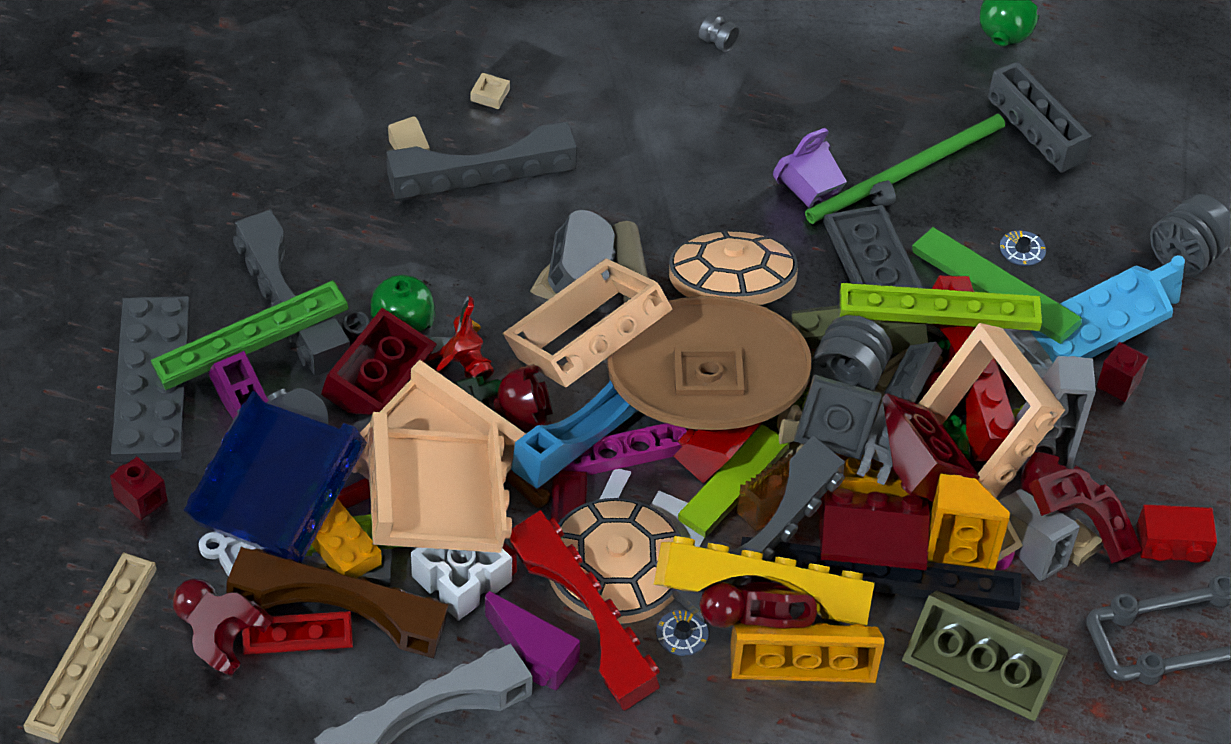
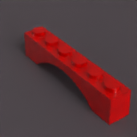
M939 275L932 289L974 292L969 276ZM933 324L946 335L955 353L958 352L976 328L972 326ZM995 358L990 361L965 394L967 414L966 435L974 461H988L1016 426Z
M540 510L513 527L508 541L529 573L546 577L564 586L577 596L591 612L600 633L601 660L599 672L604 684L622 710L625 711L660 688L656 677L660 670L649 654L645 657L641 655L637 649V646L641 643L631 627L628 626L623 629L617 620L621 617V614L610 598L604 601L598 591L602 587L591 571L586 574L579 565L583 560L573 544L566 547L561 539L565 534L554 517L548 520Z

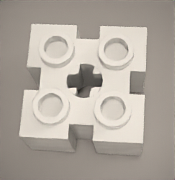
M419 547L411 552L412 577L430 594L435 590L439 591L440 602L449 604L448 612L458 621L480 605V595L482 593L491 591L496 594L512 582V557L503 548L501 553Z

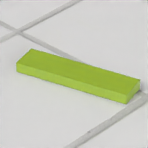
M762 424L678 513V521L706 538L789 449L790 442L779 444V434Z

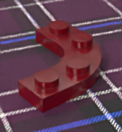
M1064 469L1028 483L1041 516L1063 507L1071 506L1087 514L1100 534L1111 563L1123 560L1142 551L1122 503L1106 484L1100 486L1093 479L1089 478L1090 473L1079 469Z

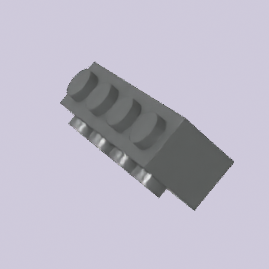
M1018 61L993 71L988 98L1027 137L1028 141L1034 144L1060 172L1084 163L1092 136Z

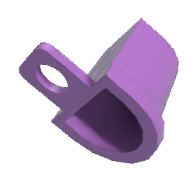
M826 128L807 134L793 154L780 159L772 173L773 178L778 184H785L808 208L837 195L847 183L829 151L831 148L830 144L827 141L823 142L829 133Z

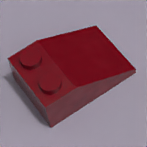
M888 393L885 394L882 400L893 469L901 479L900 485L905 492L913 497L918 495L934 502L940 474L960 475L977 480L980 478L930 408Z

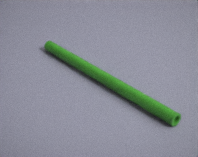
M996 114L805 211L806 219L809 223L814 224L824 219V215L836 213L869 196L873 185L886 180L893 184L1004 128V118L1000 114Z

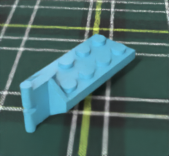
M1179 255L1174 256L1171 262L1154 271L1136 265L1060 303L1082 317V325L1061 344L1040 331L1030 330V332L1050 356L1052 363L1058 356L1093 358L1116 346L1119 342L1122 343L1173 316L1171 304H1176L1180 301L1185 259Z

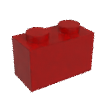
M1143 505L1137 522L1138 541L1142 548L1140 552L1141 558L1157 561L1184 560L1193 563L1210 562L1217 544L1213 508Z

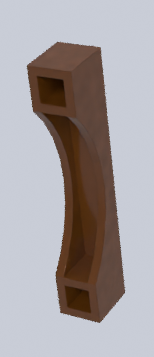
M240 547L227 579L226 594L239 593L247 600L257 603L263 609L294 602H319L345 608L375 623L392 639L399 649L433 659L446 624L449 605L432 597H420L406 593L400 588L384 587L373 584L364 578L348 577L328 568L320 569L302 564L296 559H284L269 555L260 549Z

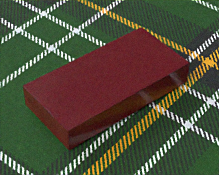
M561 470L553 476L551 518L554 517L558 523L569 512L586 504L587 472Z

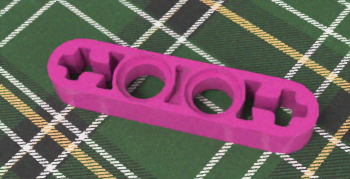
M664 423L605 436L576 458L580 463L572 461L562 471L587 472L588 476L670 458L680 449L681 445L678 442H672L667 437L672 436L674 440H679L687 430L684 427ZM635 442H644L648 444L649 448L645 451H637L631 445ZM603 449H612L617 455L612 458H603L599 455V452ZM589 453H592L593 461H591V456L588 455Z

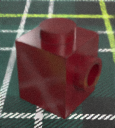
M1119 342L1104 361L1096 387L1126 402L1140 384L1149 357Z
M135 457L127 464L119 466L110 475L114 497L140 520L168 501L164 479L139 457Z

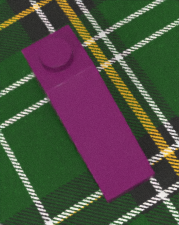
M245 351L214 363L208 374L223 405L233 420L238 415L237 410L252 402H255L257 406L268 402Z
M488 591L485 595V616L504 644L508 645L511 643L531 673L533 682L540 686L546 685L557 691L579 661L580 640L491 591Z

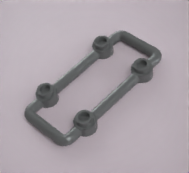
M1218 575L1212 578L1208 587L1136 600L1132 595L1123 593L1115 596L1110 606L1091 610L1087 615L1086 624L1109 676L1119 681L1138 679L1143 684L1154 685L1161 681L1164 673L1231 660V646L1165 659H1162L1157 653L1147 652L1137 659L1136 664L1121 667L1101 624L1102 621L1112 620L1118 625L1127 626L1135 621L1138 614L1210 601L1219 607L1229 606L1231 604V577L1228 575Z

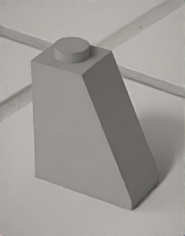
M1022 489L1010 495L1003 494L997 498L1010 512L1009 520L1023 545L1015 550V554L1039 581L1050 577L1068 566L1080 528L1074 520L1057 510L1041 516L1033 496Z

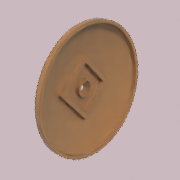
M696 296L669 300L668 302L673 310L607 357L610 380L615 390L628 404L658 421L698 430L741 428L773 418L788 409L801 397L811 375L810 349L806 340L794 325L779 314L760 305L744 300L717 296ZM708 372H709V373H714V374H712V375H707V374H703V373H708Z

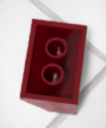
M381 308L327 374L321 395L347 413L373 414V412H380L410 381L411 368L419 360L425 362L436 348L437 343L384 308Z
M837 488L834 492L828 490L823 495L819 521L821 560L926 570L930 526L928 500L911 495L903 497L887 496L877 491L867 494L852 492L845 488Z

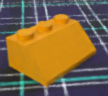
M940 474L930 515L928 561L995 570L1010 512L977 479L960 475Z

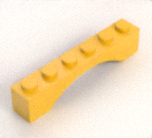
M674 536L673 542H661L653 585L687 592H698L715 582L727 578L745 575L758 576L779 582L795 592H801L813 597L817 604V613L823 619L848 624H868L874 583L863 581V574L842 570L841 576L829 574L830 567L817 564H809L808 569L796 567L797 560L775 557V562L762 560L763 553L742 550L741 556L728 553V546L708 543L707 549L694 546V539Z

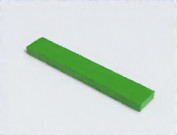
M934 227L912 245L914 254L950 276H969L975 292L1040 296L1042 315L1040 332L1059 344L1063 343L1082 325V317Z
M334 280L151 359V363L163 387L167 390L210 371L214 363L242 351H245L247 355L349 310L348 303Z

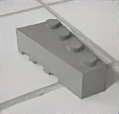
M1058 356L1042 380L1064 407L1065 411L1053 425L1054 428L1038 444L1035 452H1043L1060 457L1058 464L1072 469L1096 392L1093 358ZM1027 401L1015 417L1016 424L1030 408ZM1025 462L1019 468L1018 472H1022Z

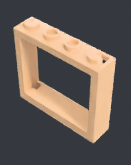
M606 258L503 332V335L520 361L527 365H536L540 373L566 388L673 309L658 282ZM608 270L610 273L609 278L604 280L601 274ZM617 293L631 298L554 355L542 350L543 347ZM523 332L525 339L518 336V334ZM565 356L568 362L563 366L559 365L557 361Z
M979 323L919 402V405L930 408L942 425L990 361L995 358L1030 405V408L978 473L980 476L978 481L996 498L1008 482L1016 476V472L1026 459L1035 452L1036 447L1045 435L1054 428L1053 425L1064 413L1065 409L1004 329Z

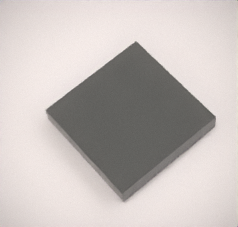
M814 375L794 435V442L805 444L814 436L834 453L861 460L881 400V393Z

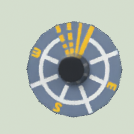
M1011 231L1000 240L999 248L1002 255L1016 265H1035L1041 262L1046 255L1044 241L1039 236L1028 231Z
M677 610L661 618L656 628V636L663 649L672 654L685 656L693 655L702 650L707 644L709 630L706 622H701L690 611Z

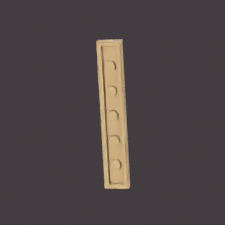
M123 552L23 725L25 732L57 743L60 742L157 570L155 562Z

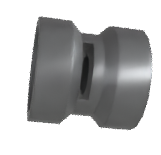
M711 13L705 18L700 27L699 38L707 43L713 42L716 48L727 52L736 43L740 28L732 22H724L721 16Z

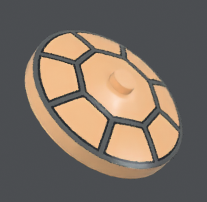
M719 231L702 234L688 239L677 246L669 259L670 281L686 297H727L763 305L785 296L792 290L797 281L798 262L792 250L773 238L751 232Z
M605 498L583 504L560 520L558 524L565 534L561 537L566 547L573 544L583 560L579 565L586 574L591 571L602 587L598 593L604 601L609 598L613 601L621 614V617L617 619L620 624L647 619L662 611L674 600L672 588L653 585L661 542H673L674 536L682 537L677 527L663 513L639 501L624 498ZM549 579L553 590L561 601L578 614L594 620L591 612L577 596L564 586Z

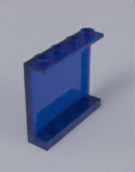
M252 391L247 401L241 406L239 415L231 429L224 435L222 444L215 457L207 465L205 474L196 490L189 496L184 511L199 526L282 558L301 563L367 442L354 426L343 423L339 429L265 403L257 392Z

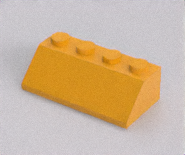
M736 623L733 625L731 635V679L876 683L884 648V637L878 627L862 624L836 626L817 623L805 628H775Z

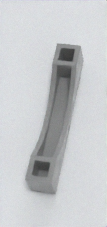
M511 643L500 649L494 648L485 653L483 657L469 664H460L450 673L436 680L430 679L425 681L419 688L405 695L392 697L386 704L372 711L359 713L353 720L339 727H331L324 730L318 737L314 738V744H390L405 730L422 720L440 713L460 709L501 711L532 696V675Z

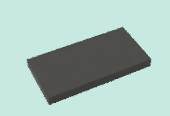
M884 205L824 215L823 223L851 284L924 288Z

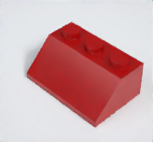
M762 422L727 430H694L689 428L677 441L681 447L673 457L700 482L704 483L730 460Z

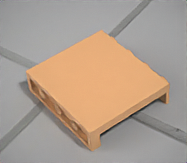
M421 360L411 368V380L380 411L387 413L388 428L488 435L492 421H497L498 434L504 437V451L501 462L506 463L507 473L512 468L515 442L526 434ZM369 422L350 443L345 439L340 442V460L348 470L353 473L359 472L370 482L367 437L370 426Z
M373 412L367 434L373 545L501 553L505 539H510L512 519L511 517H506V511L509 506V490L504 489L503 484L506 480L507 465L505 462H501L504 451V437L498 434L497 421H492L488 435L388 428L387 413Z

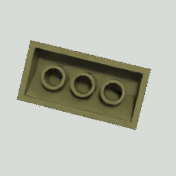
M840 305L792 310V324L806 340L811 358L816 348L820 345L828 325L840 317ZM872 320L883 328L890 338L893 349L892 354L901 353L911 345L928 343L926 323Z
M936 590L927 598L902 661L1032 721H1036L1056 681L1069 649Z

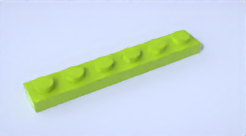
M841 283L839 290L840 317L853 315L869 320L972 327L982 323L1003 329L1040 331L1042 325L1040 296Z

